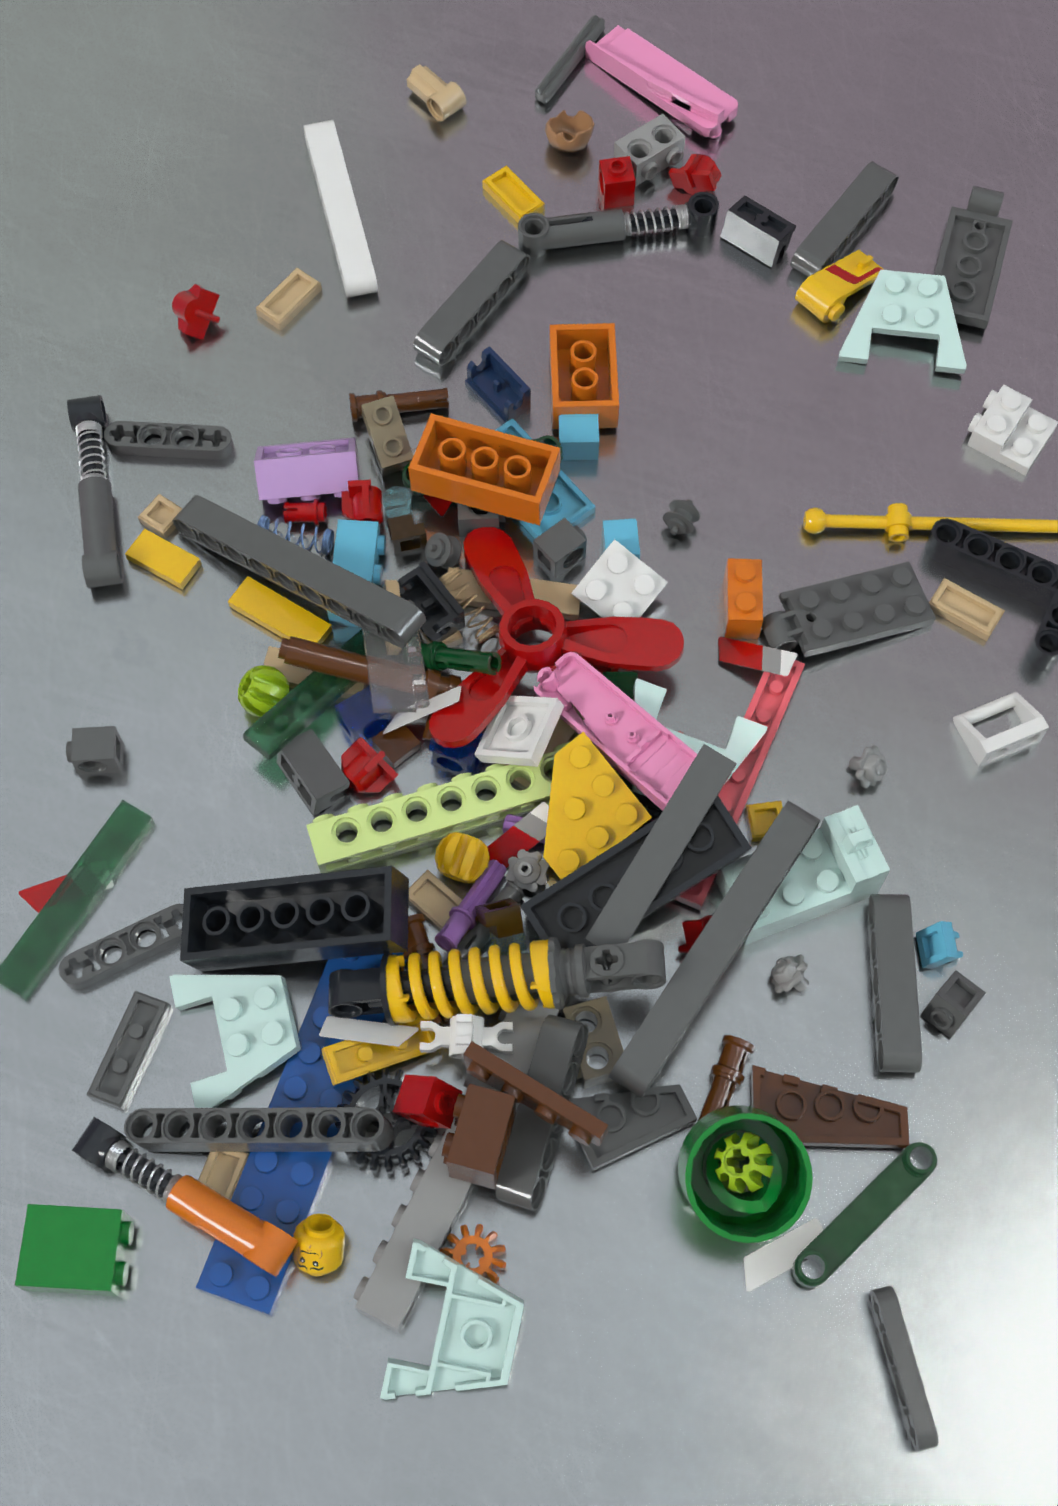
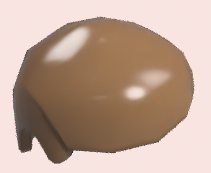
M563 110L556 117L548 120L545 126V133L552 147L559 151L575 153L586 147L591 139L595 124L593 118L582 110L578 111L573 117L568 116L566 111Z

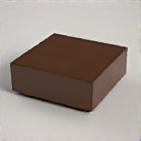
M405 725L383 734L384 730H382L371 739L373 746L379 752H385L384 758L393 768H396L422 748L421 742Z

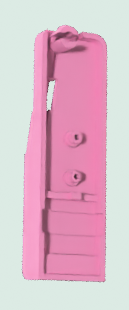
M618 25L596 44L590 40L586 42L585 57L704 137H709L710 139L718 138L722 133L721 123L725 120L729 123L737 116L738 102L735 98L629 28L625 30ZM677 99L691 106L690 111L674 104L673 101Z
M568 652L555 662L557 668L553 672L550 667L542 668L537 674V682H540L537 687L533 686L536 696L558 698L564 705L560 718L578 734L584 731L608 763L663 811L697 756V753L577 653ZM572 704H573L574 707L579 711V713L584 717L585 720H582V718H581V717L577 714V712L572 708Z

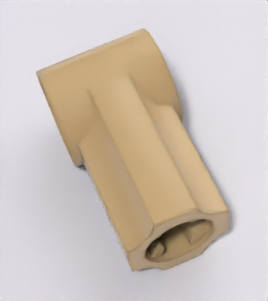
M419 64L412 69L410 76L407 78V87L426 102L429 112L439 122H443L466 105L465 94L455 82L445 83L427 66L423 67Z

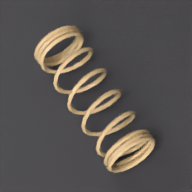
M456 567L440 577L439 580L447 588L462 572L459 567ZM468 582L449 592L452 593L459 590L454 596L456 598L470 583ZM474 594L462 601H459L458 603L461 604L463 602L468 601L462 607L463 609H465V607L469 603H471L477 597L478 594ZM484 605L465 613V616L476 612L468 621V628L485 623L475 634L478 644L485 642L499 632V627L496 624L477 637L480 631L493 620V617L469 626L470 622L485 608Z

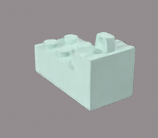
M858 805L824 817L821 827L815 830L811 839L743 942L744 945L867 899L871 894H878L890 868ZM752 854L737 859L717 872L715 881L723 898Z

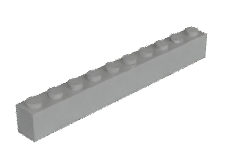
M572 995L566 997L564 1008L567 1006ZM541 999L537 1008L532 1011L525 1010L521 1004L512 1013H507L502 1009L498 1020L513 1022V1032H502L498 1036V1041L502 1044H513V1054H502L493 1048L484 1049L528 1075L543 1021L548 1015L561 1017L562 1009L543 1008ZM470 1074L467 1075L464 1082V1087L468 1088L469 1084L498 1091ZM455 1117L451 1129H447L444 1136L437 1134L428 1152V1155L432 1157L426 1170L420 1168L416 1173L410 1186V1190L414 1194L407 1206L404 1204L399 1206L391 1223L395 1230L389 1242L381 1241L372 1262L377 1264L370 1278L364 1276L361 1279L353 1296L354 1299L358 1300L355 1305L358 1312L399 1334L426 1282L405 1278L413 1239H420L439 1251L441 1248H444L448 1241L447 1236L452 1233L476 1185L449 1177L448 1167L446 1164H443V1145L447 1133H455Z

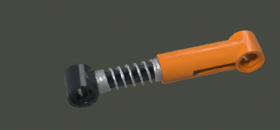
M93 1117L71 1151L103 1171L109 1168L117 1174L122 1173L123 1178H130L133 1184L139 1183L141 1189L147 1188L149 1194L156 1193L157 1199H163V1202L166 1203L168 1211L240 1253L247 1260L271 1275L278 1276L296 1247L298 1240L268 1221H263L192 1176L173 1175L171 1169L164 1170L163 1164H155V1159L148 1160L145 1153L138 1154V1148L133 1149L132 1145L125 1141L126 1136L98 1118Z

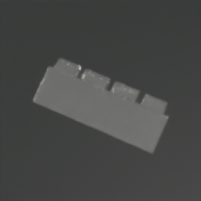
M362 629L373 713L416 712L417 708L428 707L430 700L427 682L425 681L426 674L423 655L420 653L422 648L419 630L404 648H400Z

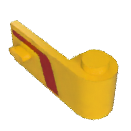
M857 250L809 276L797 290L795 300L823 323H827L830 320L834 322L843 314L845 310L843 304L846 298L875 282L880 270L884 269L873 261L871 255L867 256L861 250Z

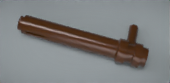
M290 636V639L282 638L278 658L284 659L285 664L419 698L420 702L456 688L462 682L461 676L450 674L447 677L441 675V671L428 668L424 671ZM431 713L427 717L422 739L436 742L429 730V720L433 714Z

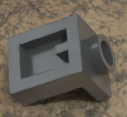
M955 970L929 1002L921 1016L951 1038L978 1005L986 992Z

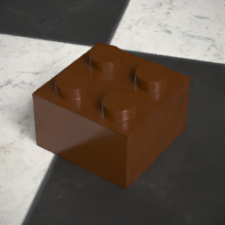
M473 1084L468 1085L466 1095L459 1093L453 1112L456 1130L455 1133H447L442 1149V1156H444L443 1164H446L448 1167L449 1177L491 1189L496 1188L516 1116V1096Z

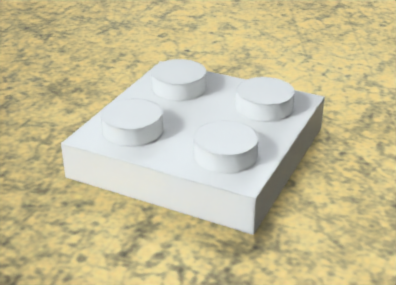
M614 539L571 594L600 618L614 616L641 617L668 582Z
M510 696L506 704L487 725L474 755L483 763L538 767L564 705L558 698Z

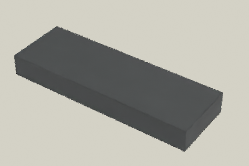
M138 991L134 992L86 1094L89 1098L124 1111L171 1009V1005L168 1002Z

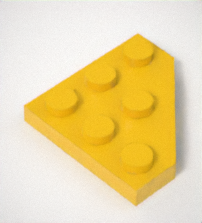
M584 731L554 756L543 858L558 877L563 879L626 839L652 818Z

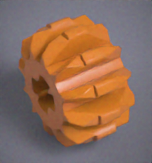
M477 1224L474 1236H469L467 1225H462L460 1227L463 1237L461 1240L450 1233L447 1236V1240L454 1249L444 1247L440 1249V1252L463 1264L462 1261L468 1258V1251L476 1250V1255H479L481 1252L484 1257L479 1259V1266L471 1268L468 1262L466 1267L498 1284L499 1277L492 1269H506V1262L495 1258L503 1255L506 1252V1248L504 1245L491 1247L498 1238L497 1233L492 1231L483 1239L484 1228L481 1224Z

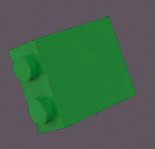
M28 1204L15 1286L24 1291L119 1296L120 1286H125L128 1279L129 1265L127 1261H124L126 1245H131L133 1241L134 1222L130 1221V1216L123 1209Z

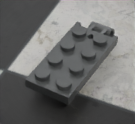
M973 186L967 210L953 206L950 209L934 275H941L946 278L957 323L982 329L987 328L1013 220L998 217L1004 192Z
M908 561L782 592L779 594V599L784 611H776L766 615L763 618L761 628L769 647L791 651L799 643L804 657L927 627L934 623L936 617Z

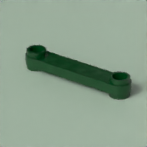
M915 1142L907 1146L797 1256L792 1267L793 1276L797 1283L806 1288H816L823 1284L934 1172L938 1161L935 1150L927 1143ZM916 1152L923 1155L927 1161V1169L922 1170L913 1166L910 1154ZM810 1259L819 1265L821 1271L819 1278L811 1279L804 1275L801 1268L803 1260Z

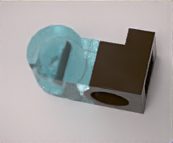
M401 486L389 488L383 495V505L395 556L424 550L427 544L426 531L423 522L417 524L413 522V502L410 491Z
M511 898L475 906L477 921L486 928L489 927L490 946L498 945L501 949V955H509V945L511 943H518L521 947V953H528L520 904Z

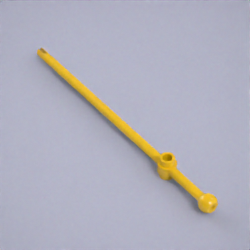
M903 503L889 505L887 507L888 514L885 516L826 514L822 509L814 507L805 511L803 517V527L811 534L820 533L825 528L885 529L889 535V540L892 542L908 540L909 531L931 530L936 521L946 518L985 532L1058 533V520L911 516L908 512V506Z

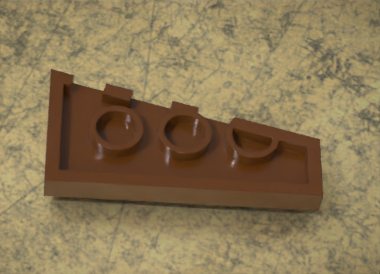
M471 1041L463 1053L468 1074L500 1092L516 1096V1103H522L531 1108L538 1117L552 1125L556 1122L569 1130L568 1134L583 1145L589 1146L591 1142L600 1147L608 1134V1124Z
M752 1065L751 1067L752 1107L764 1110L780 1120L798 1136L804 1146L906 1148L910 1145L908 1107L862 1094H850L839 1091L836 1087L822 1084V1086L788 1074L780 1075L766 1071V1068Z

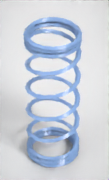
M262 515L257 525L269 530L270 519L268 516ZM277 518L276 521H275V528H274V531H273V533L276 534V535H277V527H278V523H279V519H278V518ZM289 521L288 531L284 538H288V541H290L291 521ZM302 524L301 534L296 545L301 540L302 548L306 549L303 543L305 524ZM316 526L312 542L306 550H309L314 543L318 554L329 555L333 547L334 531L328 528L325 530L321 551H318L316 543L318 527Z

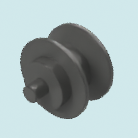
M689 499L687 501H671L669 504L671 511L663 515V521L671 530L670 533L673 535L677 533L691 534L694 530L693 523L700 519V513L693 505V501Z
M436 533L431 536L425 547V556L428 563L435 567L440 566L443 569L453 568L459 562L462 553L460 541L454 536H447L443 533Z

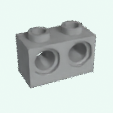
M661 114L615 141L613 158L630 156L636 179V187L646 180H651L665 168L676 165L683 158L686 136L664 114Z

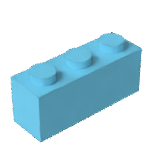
M338 519L333 563L375 585H381L383 567L378 565L379 555H385L386 535H380L379 522ZM327 610L331 625L358 627Z

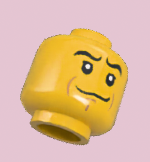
M313 1214L302 1220L296 1226L293 1238L298 1240L296 1247L292 1251L294 1264L301 1271L312 1276H323L335 1271L341 1266L344 1258L345 1232L343 1226L327 1214Z

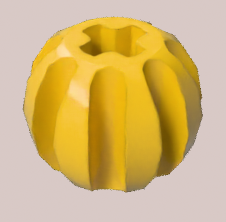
M460 832L449 833L437 846L435 854L436 867L439 872L448 878L462 883H474L483 874L484 870L488 868L490 858L488 848L482 840Z

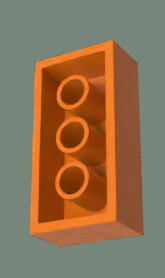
M431 413L408 468L411 491L540 526L560 472V448Z

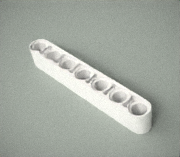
M328 120L303 125L306 145L346 297L351 298L378 292L377 279L334 121Z

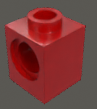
M630 156L599 160L598 187L603 209L634 205L636 179Z
M405 1075L392 1112L419 1126L451 1129L454 1120L455 1103L459 1093L462 1094L463 1091L434 1076Z

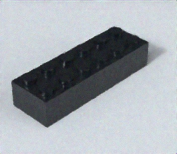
M719 796L716 797L643 919L752 850V847ZM658 818L520 905L541 940L556 937L561 949L574 948L575 944L584 943L585 947L596 946L585 938Z
M391 865L184 888L180 961L203 972L408 952L409 878Z

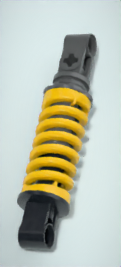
M549 937L547 940L532 941L529 945L530 953H521L520 945L518 943H511L509 945V955H501L500 947L498 945H491L488 951L489 957H482L478 947H471L468 951V959H462L458 949H451L448 953L447 967H443L442 957L438 951H431L429 953L427 969H423L420 954L411 953L408 957L407 971H404V955L383 954L380 967L340 969L330 973L328 1013L338 1018H354L359 1015L384 1013L387 1023L390 1026H397L399 1023L415 1021L419 1014L425 1020H434L440 1012L442 1016L448 1019L456 1016L459 1010L462 1014L475 1015L480 1008L482 1012L490 1015L496 1013L499 1006L505 1012L512 1013L517 1010L519 1004L525 1010L532 1011L537 1008L540 999L543 1003V1008H556L560 1010L564 1009L566 997L570 995L589 998L590 993L631 989L649 990L662 987L666 983L664 945L658 940L643 939L630 943L603 944L585 947L584 943L575 944L574 948L561 949L558 939L556 937Z

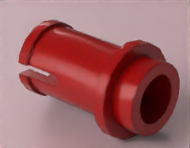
M319 499L306 503H284V509H287V511H283L286 524H289V521H291L292 523H314L315 526H320L321 522L327 521L326 502H320Z

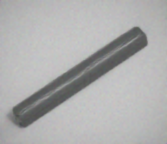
M593 15L535 89L537 101L546 104L551 100L584 57L586 42L589 40L595 42L604 31L605 20L603 18Z

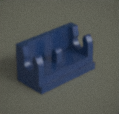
M490 346L482 351V361L478 366L472 360L467 366V379L465 380L466 386L503 424L512 418L514 420L531 409V388Z

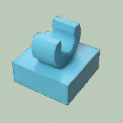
M939 921L916 932L922 968L934 969L963 957V952L957 951L955 940L960 938L958 932L953 931L952 922Z

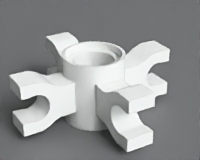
M456 1014V1016H452L450 1018V1027H441L432 1021H421V1031H433L435 1039L431 1043L420 1042V1052L431 1053L445 1047L449 1048V1057L464 1060L463 1053L471 1041H473L482 1048H493L502 1054H513V1044H502L498 1041V1036L502 1032H513V1022H501L493 1027H484L485 1018L472 1014Z

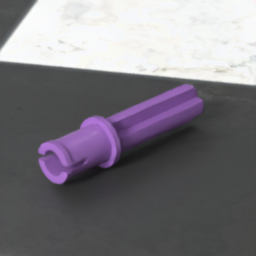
M497 860L489 861L488 868L478 877L459 906L451 908L449 911L450 918L435 936V942L440 948L448 952L451 949H456L465 933L475 927V906L485 904L506 873V867L503 864H500Z

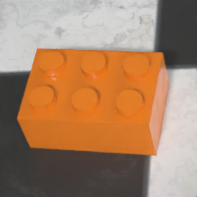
M615 323L550 325L549 355L552 429H559V415L598 414L599 428H618L619 390Z

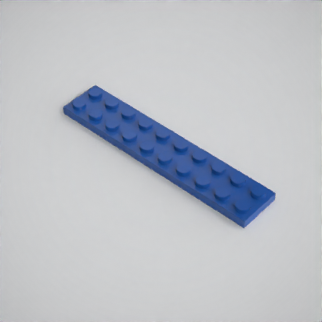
M404 952L392 953V954L399 956V955H403ZM383 954L328 959L298 1033L301 1050L287 1060L268 1108L337 1107L338 1104L350 1105L351 1102L344 1098L343 1093L345 1090H349L356 1094L358 1091L353 1081L355 1079L363 1081L364 1076L333 1086L321 1052L323 1047L344 1041L343 1039L319 1036L326 1017L332 1016L328 1013L329 975L333 971L340 969L380 967ZM405 959L404 971H405V969H406V967H407V964H408L407 961H406V959ZM384 1013L359 1015L349 1018L385 1023L386 1021ZM262 1122L257 1137L264 1131L265 1122ZM302 1122L292 1126L289 1133L290 1138L299 1135L303 1127ZM335 1123L328 1128L327 1138L334 1137L340 1131V1128H336ZM250 1152L231 1201L293 1237L296 1226L312 1213L335 1152ZM215 1239L196 1288L205 1293L272 1316L293 1262L292 1253L278 1276L275 1277L247 1260L240 1253Z

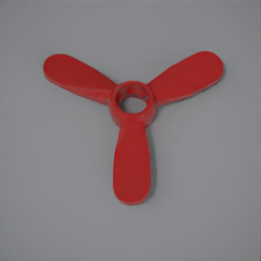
M494 527L474 529L467 534L463 541L464 557L482 591L502 615L499 623L500 649L497 651L502 661L499 672H496V675L473 672L458 685L462 686L459 701L433 712L429 720V730L432 738L443 747L458 748L465 746L476 739L502 709L526 672L531 674L538 673L542 668L554 666L555 662L568 652H575L588 663L617 669L658 672L670 669L680 661L684 653V637L681 630L674 623L663 619L614 616L565 621L558 607L548 601L534 598L527 569L511 537L503 530ZM532 630H542L552 634L547 641L538 645H524L515 641L521 634Z

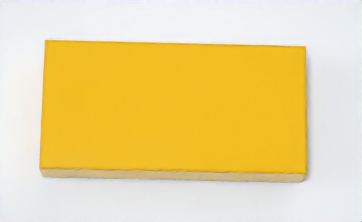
M507 165L482 180L483 189L517 223L525 214H540L545 211V203Z
M145 528L125 553L127 560L182 590L202 565L200 558Z

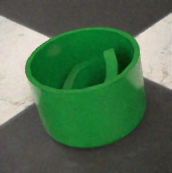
M733 1105L714 1110L701 1118L691 1128L680 1149L678 1175L687 1201L699 1219L709 1229L726 1239L743 1243H757L775 1238L797 1222L808 1204L812 1191L813 1173L806 1148L789 1127L764 1110L744 1105ZM749 1132L759 1136L758 1146L765 1143L768 1144L773 1155L767 1158L766 1164L774 1166L771 1178L763 1175L761 1181L764 1186L754 1192H732L722 1185L715 1172L718 1169L719 1160L714 1159L715 1152L718 1147L726 1150L725 1138L737 1133L740 1139H742L743 1134Z

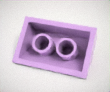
M356 437L257 447L254 466L259 500H267L269 504H280L287 502V498L301 497L303 501H311L321 498V494L334 493V497L342 498L341 491H349L348 481L359 480Z

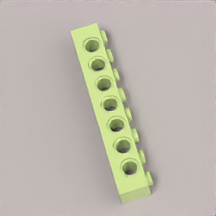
M569 742L556 746L553 752L543 754L538 767L493 764L485 769L486 772L475 775L462 773L451 779L452 782L442 785H437V783L425 784L412 794L403 796L402 793H395L383 798V802L375 805L358 804L349 808L348 813L338 816L324 814L313 819V823L306 826L320 873L332 872L442 839L449 833H462L504 820L507 814L517 816L531 812L542 802H546L549 806L552 780L546 777L545 772L553 769L555 754ZM522 777L529 781L530 786L520 791L514 789L511 783L515 778ZM482 789H490L496 796L489 801H483L476 794ZM455 799L461 803V807L455 811H447L442 807V804L446 800ZM415 809L423 810L427 814L422 821L418 822L412 821L407 817ZM384 819L392 823L391 828L385 832H378L373 829V825L379 820ZM345 830H353L357 833V837L348 843L341 842L338 839L340 833Z

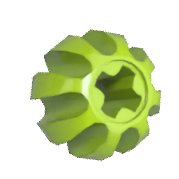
M266 665L254 666L248 670L242 677L238 688V701L245 711L253 716L262 718L271 717L279 713L285 706L289 696V682L286 677L275 667Z
M745 1132L742 1139H740L737 1133L725 1138L726 1150L718 1147L714 1159L721 1160L722 1162L721 1167L715 1170L719 1180L723 1182L729 1179L728 1188L738 1193H743L746 1185L751 1192L764 1186L761 1181L762 1175L771 1178L774 1166L766 1164L767 1158L773 1155L768 1144L765 1143L758 1146L759 1136L749 1132ZM749 1157V1164L744 1165L743 1169L740 1168L739 1161Z

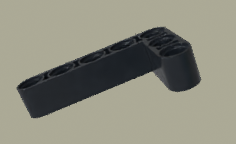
M946 518L936 521L925 546L926 553L930 558L1046 608L1027 650L1026 657L1028 663L1037 670L1046 671L1053 668L1058 661V623L1053 620H1058V565L955 520ZM939 538L945 539L948 542L941 541ZM971 552H976L980 556L974 555ZM1002 565L1008 566V567H1010L1012 570L1006 569V568H1004ZM1034 579H1038V580L1042 581L1043 584H1042V583H1038V582L1035 581ZM1040 646L1047 647L1051 652H1046Z

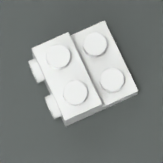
M1003 384L999 392L992 390L983 405V408L987 409L984 415L976 413L971 421L968 431L972 432L967 445L1026 476L1056 429L1058 421L1031 408L1030 404L1033 399Z

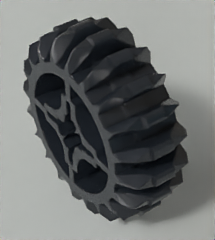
M383 1068L381 1072L382 1079L376 1080L374 1073L370 1071L367 1074L368 1084L364 1085L361 1080L355 1079L353 1083L358 1092L355 1094L345 1090L343 1093L344 1098L351 1102L350 1105L338 1104L337 1107H363L368 1100L379 1095V1104L375 1109L384 1115L386 1114V1105L388 1104L393 1120H397L396 1123L392 1122L394 1128L393 1141L384 1150L360 1152L357 1156L356 1164L362 1167L371 1159V1172L377 1173L380 1163H385L386 1173L392 1174L394 1162L399 1161L401 1169L403 1171L408 1170L406 1158L409 1156L416 1163H420L422 1158L417 1149L420 1147L424 1151L429 1152L431 1143L424 1137H436L438 1129L418 1125L415 1133L406 1143L394 1148L398 1133L402 1130L411 1129L412 1125L417 1124L392 1112L394 1108L392 1093L399 1094L404 1079V1071L398 1069L395 1078L391 1079L388 1068ZM376 1121L369 1124L366 1131L377 1133L380 1126L379 1122ZM335 1122L336 1128H341V1122ZM345 1152V1154H346L348 1157L354 1156L355 1154L358 1153V1152Z

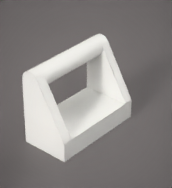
M1013 692L953 717L954 725L978 767L1041 742L1049 729L1044 717L1018 692ZM1011 708L1014 709L1022 723L987 739L972 725Z

